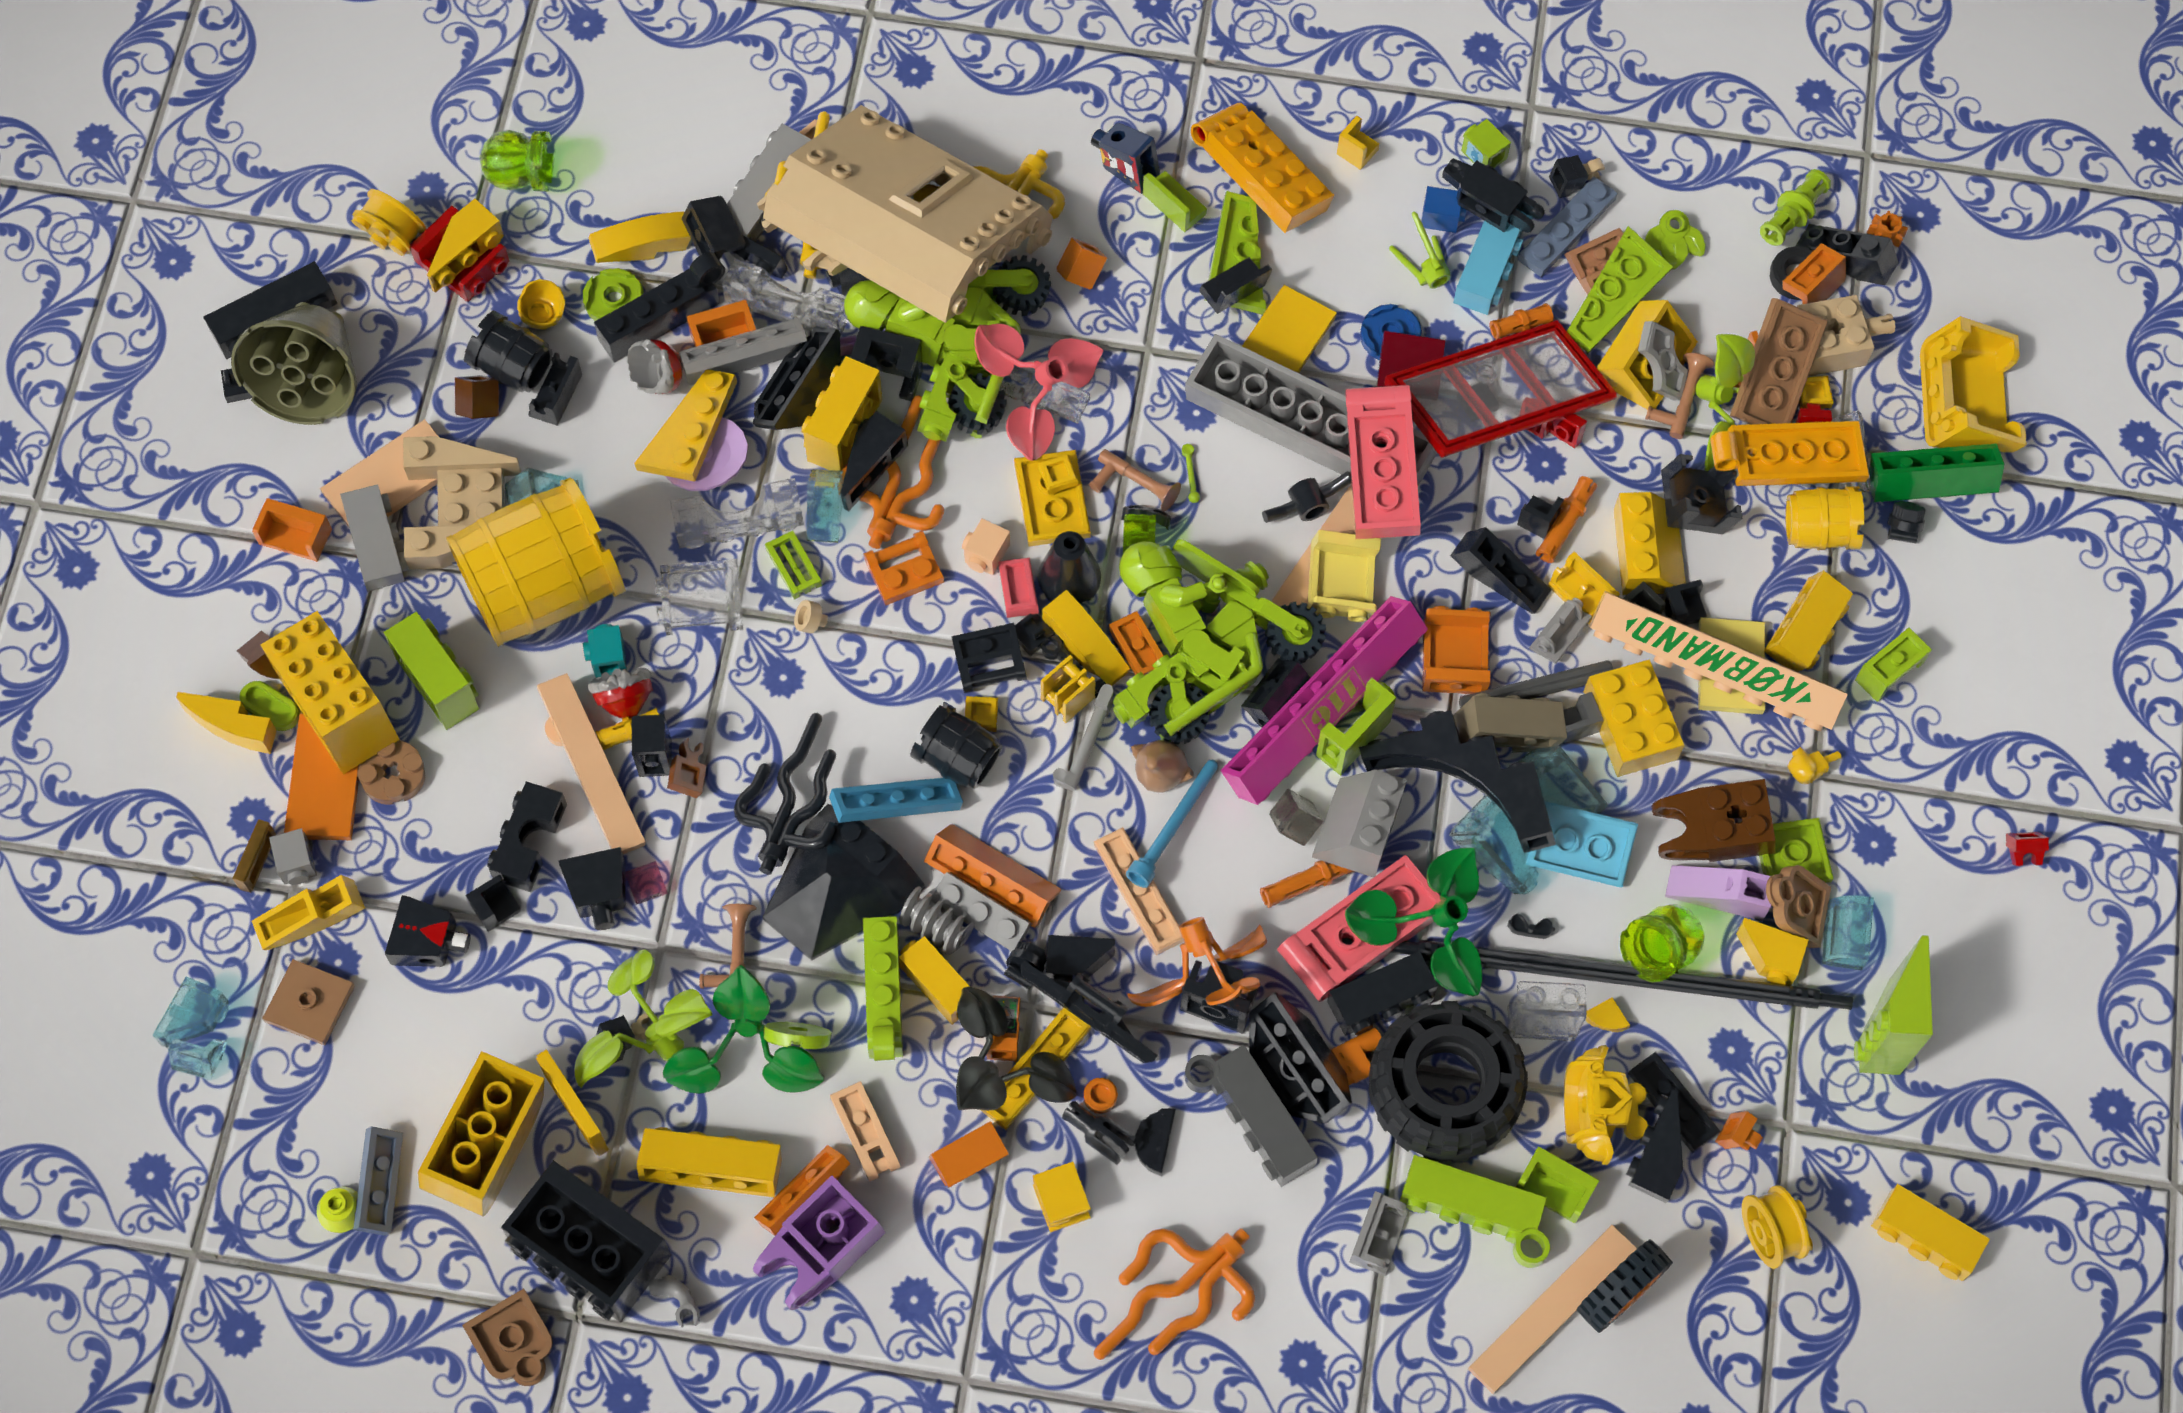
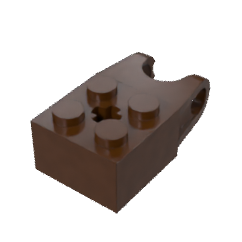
M1765 779L1697 788L1664 797L1655 801L1651 806L1654 816L1677 819L1686 826V830L1681 836L1659 846L1658 854L1663 859L1709 860V862L1775 854L1776 840ZM1734 818H1740L1742 822L1735 823Z

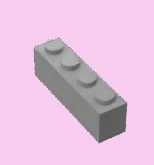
M783 123L777 131H773L769 135L765 149L761 155L754 157L750 164V171L744 179H740L733 190V196L727 203L741 234L754 242H757L763 233L762 221L765 220L763 219L764 211L759 210L757 203L765 196L767 190L775 182L778 164L781 161H786L790 154L812 140Z

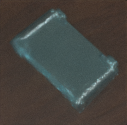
M1560 746L1535 749L1518 761L1534 762L1544 801L1601 814L1608 806L1607 802ZM1485 795L1453 827L1449 836L1460 848H1475L1476 862L1513 894L1525 895L1538 884L1536 879L1539 876V872L1536 870L1537 867L1525 864L1527 853L1523 852L1516 831L1503 811Z

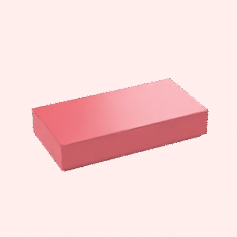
M1030 557L998 561L1007 618L1025 616L1030 613L1032 615L1039 614Z

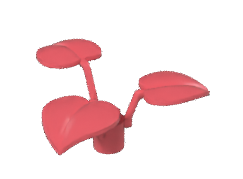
M1005 324L979 325L975 332V351L981 365L989 373L1005 377L1011 374L1014 365L1020 368H1034L1035 378L1043 386L1041 392L1031 403L1030 409L1024 406L1014 409L1006 422V431L1011 443L1028 460L1034 461L1047 451L1055 432L1052 414L1045 409L1036 410L1037 405L1047 392L1052 390V385L1060 382L1063 386L1071 389H1079L1087 385L1094 375L1103 349L1084 340L1067 338L1059 340L1051 346L1048 351V360L1044 362H1039L1038 360L1022 362L1017 360L1024 353V342L1018 331Z

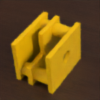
M1071 655L1041 679V700L1044 702L1047 699L1055 707V714L1061 713L1063 715L1065 723L1095 698V678L1092 676L1089 679L1085 668L1080 670L1073 664V657Z
M1073 1161L1033 1175V1188L1050 1233L1091 1219L1088 1212L1091 1208Z

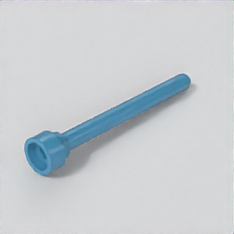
M1208 760L1144 858L1133 861L1126 871L1127 878L1135 885L1147 888L1155 877V863L1217 771L1218 763L1215 760Z

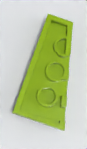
M1226 191L1224 195L1208 281L1248 257L1251 258L1258 269H1261L1256 203L1249 196ZM1263 287L1230 307L1263 315L1266 311Z
M1628 226L1569 326L1567 333L1589 353L1671 271L1673 266Z

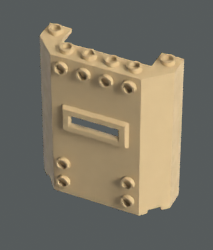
M863 105L857 107L789 155L783 165L788 170L779 185L773 183L767 192L763 219L945 323L956 314L960 315L967 305V298L965 297L968 284L978 276H983L994 263L1001 262L1009 251L1013 248L1017 249L1028 236L1026 252L1032 254L1041 246H1046L1052 236L1050 228L1053 216L1042 205L1031 200L1028 196L1013 190ZM931 181L941 186L920 203L909 198Z

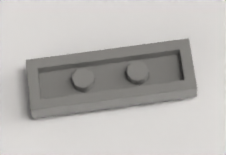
M951 872L945 873L931 899L935 904L941 900L944 910L947 911L950 907L953 908L954 916L957 918L960 915L965 916V923L969 925L974 922L976 930L1010 951L1014 950L1019 942H1022L1032 925L1030 921Z

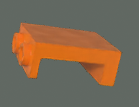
M1446 606L1426 609L1423 622L1428 630L1423 634L1422 692L1472 694L1488 690L1490 685V670H1488L1490 612L1482 611L1479 608L1452 610Z

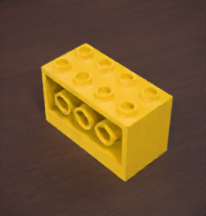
M318 611L260 644L283 686L343 774L373 757L377 752L393 742L395 743L400 740L381 702Z

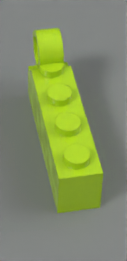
M897 916L863 918L869 1059H874V1061L895 1060V1057H903Z
M1417 1155L1413 1156L1400 1198V1202L1405 1203L1407 1209L1417 1213H1425L1426 1211L1436 1213L1445 1222L1458 1224L1460 1221L1472 1225L1474 1231L1482 1234L1491 1235L1494 1232L1506 1236L1505 1240L1514 1244L1513 1255L1515 1260L1527 1268L1540 1266L1549 1254V1240L1544 1233L1537 1230L1547 1197ZM1526 1239L1537 1241L1542 1248V1255L1537 1258L1527 1257L1521 1250V1242Z

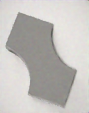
M1645 321L1638 352L1646 357L1653 373L1652 391L1673 401L1681 400L1688 369L1679 362L1674 349L1675 333L1654 321Z

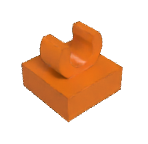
M1748 1111L1731 1113L1715 1142L1724 1149L1741 1147L1748 1150L1750 1146L1757 1149L1763 1139L1759 1133L1752 1130L1757 1118Z

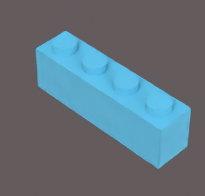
M1484 221L1457 285L1454 304L1488 315L1492 304L1498 306L1504 289L1499 287L1501 281H1508L1514 265L1510 263L1512 255L1518 257L1524 239L1519 238L1522 232L1521 229L1519 230L1510 225L1505 232H1502Z

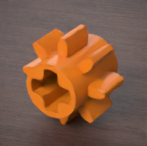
M1887 211L1881 217L1877 214L1874 215L1867 234L1891 238L1893 245L1899 248L1903 241L1902 237H1905L1908 228L1902 226V216H1897Z

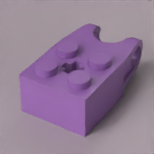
M831 1176L782 1223L783 1227L756 1260L753 1272L759 1277H764L782 1266L791 1265L797 1267V1281L785 1300L790 1310H796L836 1282L886 1232L880 1223ZM833 1224H836V1226L839 1227V1229L836 1232L831 1233L829 1228Z

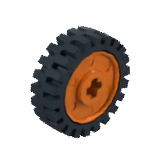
M1649 1239L1631 1253L1625 1261L1620 1263L1581 1302L1576 1310L1598 1333L1602 1332L1632 1306L1668 1270L1673 1261L1654 1241Z

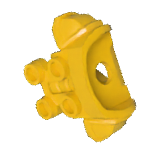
M1606 1045L1589 1049L1577 1057L1575 1061L1570 1062L1566 1067L1564 1077L1566 1141L1569 1144H1576L1577 1149L1582 1150L1587 1158L1600 1161L1602 1165H1608L1612 1160L1614 1151L1610 1139L1615 1128H1624L1627 1138L1639 1140L1648 1126L1647 1121L1643 1117L1638 1116V1106L1646 1099L1647 1093L1645 1088L1639 1083L1628 1084L1625 1073L1604 1070V1059L1609 1049Z

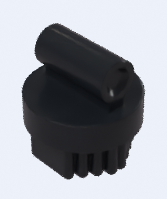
M1899 501L1894 503L1887 522L1890 526L1888 539L1916 544L1918 532H1922L1924 528L1926 509L1912 502Z
M1031 941L1019 942L1016 948L1011 951L1006 961L1007 968L1003 975L1029 990L1032 985L1022 978L1020 967L1025 961L1043 973L1044 965L1047 961L1045 950Z

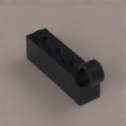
M704 253L697 257L686 271L594 321L598 340L612 361L615 363L627 356L628 349L635 342L646 339L656 340L688 322L687 316L707 311L720 304L717 288L714 284L725 274V267L715 253Z

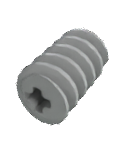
M918 886L904 903L899 919L900 924L904 927L910 925V930L913 933L921 932V938L925 936L928 940L932 939L934 947L940 948L943 946V953L951 955L966 942L972 933L974 922L964 928L962 925L965 916L960 915L957 919L952 920L954 909L950 907L946 912L942 913L943 902L941 900L931 906L930 902L933 895L928 893L922 899L919 898L922 888Z

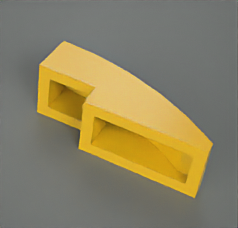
M684 211L645 216L591 233L588 238L596 263L651 260L655 258L657 252L685 251L691 238L681 219Z
M1067 590L1042 609V620L1064 641V648L1087 671L1099 676L1106 684L1111 686L1130 672L1129 666L1106 634Z
M177 692L176 698L184 711L211 733L246 749L271 754L277 730L270 718L248 715L241 701Z
M340 875L314 891L306 888L252 920V924L262 949L267 951L324 930L365 909L355 881Z

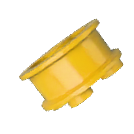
M370 189L367 192L369 199L363 208L353 212L352 223L359 229L371 235L370 241L377 247L385 249L389 246L401 256L409 254L411 252V242L418 233L422 234L426 230L425 224L413 211L395 198L382 191Z
M1775 1185L1769 1189L1766 1195L1760 1197L1748 1195L1744 1197L1742 1201V1218L1748 1238L1759 1258L1768 1267L1776 1269L1782 1265L1784 1259L1792 1256L1802 1259L1808 1255L1809 1251L1813 1250V1243L1805 1223L1807 1218L1806 1209L1799 1199L1794 1200L1784 1187Z

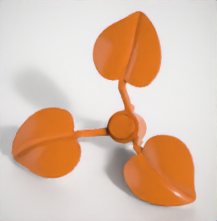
M1204 917L1193 918L1182 923L1179 926L1185 942L1179 945L1182 951V979L1172 980L1142 993H1127V996L1137 1006L1151 1007L1182 993L1186 979L1189 978V953H1193L1194 957L1206 955L1223 987L1205 998L1208 1005L1226 1003L1236 999L1240 994H1246L1257 989L1261 984L1259 979L1254 977L1243 978L1230 985L1226 981L1217 961L1240 958L1265 946L1267 939L1262 926L1259 924L1248 936L1233 946L1222 950L1213 938L1211 931H1209ZM1213 949L1216 951V955H1213Z

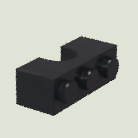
M527 781L522 791H517L512 803L514 811L510 820H505L501 827L500 844L497 850L493 849L488 858L487 867L492 878L501 875L506 885L528 892L532 891L543 862L538 851L523 846L524 841L530 833L537 830L556 833L567 807L562 792Z

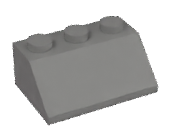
M1379 770L1340 778L1312 858L1374 878L1394 824L1407 779Z

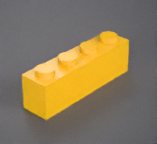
M665 1127L645 1128L636 1164L639 1181L775 1197L782 1163L781 1145L774 1144L768 1140L754 1142L740 1140L735 1136H707L697 1131L682 1133L674 1132Z

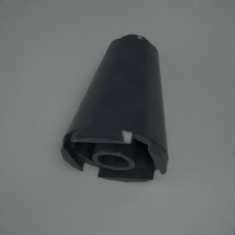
M1073 531L1063 532L1058 535L1038 570L1039 587L1045 594V597L1052 602L1067 590L1079 603L1094 598L1100 588V567L1084 538Z

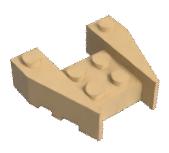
M437 436L403 437V467L408 480L437 479L438 526L404 527V558L409 570L442 569L455 562L446 537L461 531L475 523L478 519L505 507L504 476H522L518 458Z

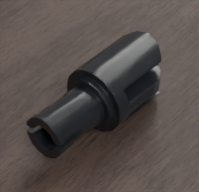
M1076 1101L1069 1104L1072 1110L1066 1108L1062 1115V1119L1068 1121L1085 1134V1142L1116 1165L1121 1162L1119 1155L1125 1156L1130 1149L1127 1144L1134 1146L1138 1140L1106 1115L1096 1117Z

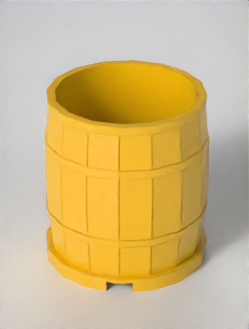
M571 477L561 480V486L530 495L525 499L505 506L478 519L475 523L461 531L446 537L464 581L498 647L504 645V643L537 633L542 629L559 623L588 609L591 605L610 594L617 597L626 592L610 549H605L601 545L597 532H600L601 529L578 485Z

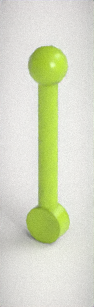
M1185 444L1182 446L1181 453L1186 457L1190 485L1188 499L1191 503H1197L1201 496L1196 490L1192 462L1194 447L1191 444Z

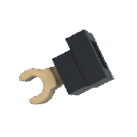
M1578 155L1564 157L1556 160L1549 179L1559 198L1570 196L1572 191L1582 189L1586 180H1591L1594 176L1598 179L1601 178L1598 171L1604 170L1605 167L1600 158L1582 164Z
M646 1013L642 1014L631 1026H629L624 1015L613 1020L610 1019L599 1024L596 1035L603 1031H609L613 1037L618 1033H622L636 1040H646V1029L642 1027V1024L649 1021V1016ZM622 1041L623 1049L616 1062L623 1060L625 1051L632 1048V1044Z

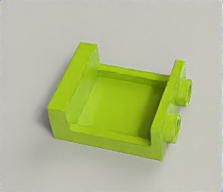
M1371 678L1366 684L1362 707L1366 711L1345 734L1328 722L1320 731L1316 756L1341 776L1360 756L1359 747L1373 741L1391 722L1396 701L1393 690L1383 682L1378 683L1375 679Z

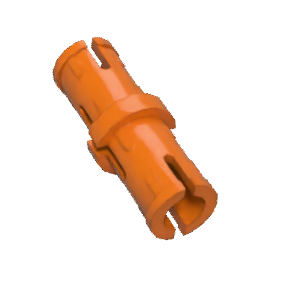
M1545 303L1525 311L1519 309L1514 311L1513 315L1490 321L1489 327L1493 338L1497 340L1553 322L1554 316L1550 305Z

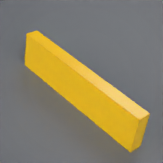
M1063 1008L1008 1074L1025 1067L1031 1068V1058L1039 1052L1055 1054L1064 1062L1089 1033L1091 1026ZM1025 1074L1004 1082L1007 1093L1004 1104L995 1110L981 1111L1003 1129L1007 1130L1036 1096L1029 1087L1030 1075Z

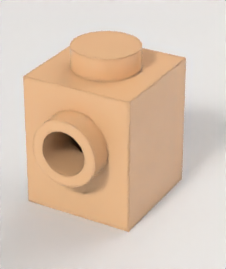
M981 518L973 533L968 532L963 541L962 549H964L965 563L976 572H986L993 575L999 566L998 561L1003 559L1010 547V531Z

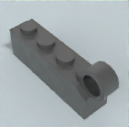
M1245 1045L1218 1059L1217 1062L1207 1055H1196L1187 1062L1184 1075L1187 1086L1197 1093H1206L1212 1090L1216 1096L1222 1095L1228 1104L1225 1106L1228 1116L1234 1124L1239 1122L1246 1132L1243 1134L1246 1144L1252 1152H1259L1264 1160L1262 1167L1271 1181L1276 1179L1282 1187L1316 1166L1317 1155ZM1203 1065L1212 1071L1213 1077L1207 1082H1198L1192 1078L1191 1070L1196 1066Z

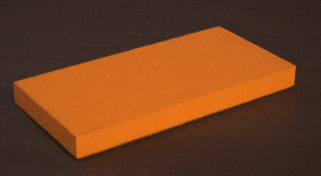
M299 714L284 833L302 828L308 840L352 841L359 778L357 776L359 765L343 774L303 714Z

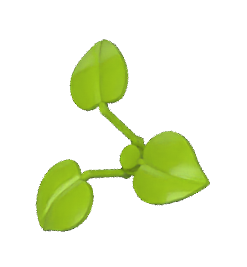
M1716 335V377L1704 375L1698 380L1696 385L1697 397L1709 401L1708 407L1714 409L1727 421L1718 422L1713 428L1710 437L1715 433L1727 431L1729 427L1735 425V421L1719 405L1728 403L1734 393L1738 394L1739 388L1734 386L1738 382H1742L1743 375L1750 372L1754 366V346L1748 339L1739 335ZM1710 437L1705 457V471H1709L1714 467Z
M643 949L626 959L613 971L607 986L609 992L614 996H621L631 989L632 994L653 1022L645 1032L647 1043L622 1033H618L614 1037L609 1031L597 1034L583 1046L577 1056L574 1068L577 1085L582 1088L588 1080L601 1074L613 1065L621 1055L623 1049L622 1041L642 1048L648 1054L655 1051L664 1061H668L673 1054L684 1048V1041L676 1033L713 1016L702 995L695 989H688L677 994L666 1004L664 1014L660 1015L658 1019L637 989V985L651 977L655 966L654 957L649 951Z

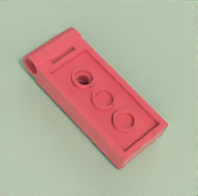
M1410 385L1346 389L1356 539L1419 536L1421 523ZM1378 444H1384V445H1386V446L1381 448V447H1378L1377 445H1378Z
M1404 855L1299 932L1287 938L1278 947L1277 951L1319 1002L1328 998L1329 991L1353 981L1390 954L1400 943L1408 941L1434 922L1433 918L1429 916L1396 924V939L1382 946H1374L1362 941L1348 926L1345 918L1346 908L1360 894L1369 890H1381L1392 897L1397 907L1395 917L1427 911L1441 901L1440 895L1428 886L1427 879L1407 855ZM1348 938L1353 943L1345 944L1343 943L1342 939Z

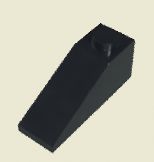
M875 411L869 419L866 418L861 422L855 435L840 492L843 507L848 512L908 447L906 430L878 411Z
M1487 527L1466 532L1450 555L1473 578L1531 614L1537 612L1552 590Z

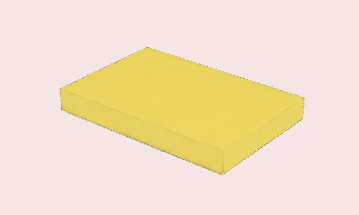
M1700 618L1699 631L1765 658V622ZM1705 676L1702 677L1701 681L1698 680V710L1763 715L1765 711L1764 701L1761 706L1744 700L1745 693L1736 689H1733L1731 694L1713 686L1714 680Z

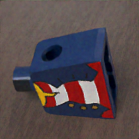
M1116 123L1108 132L1101 129L1094 132L1091 138V145L1100 149L1103 167L1137 192L1143 193V181L1147 173H1150L1155 178L1160 175L1155 140L1152 136L1122 123Z

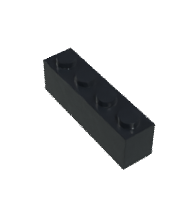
M314 261L203 316L227 360L231 358L233 348L240 335L251 326L295 308L300 302L317 305L329 310L337 305V301L330 285Z

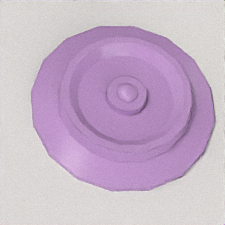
M722 417L696 481L665 477L673 485L688 491H707L724 485L739 473L746 462L748 444L744 432L733 421Z

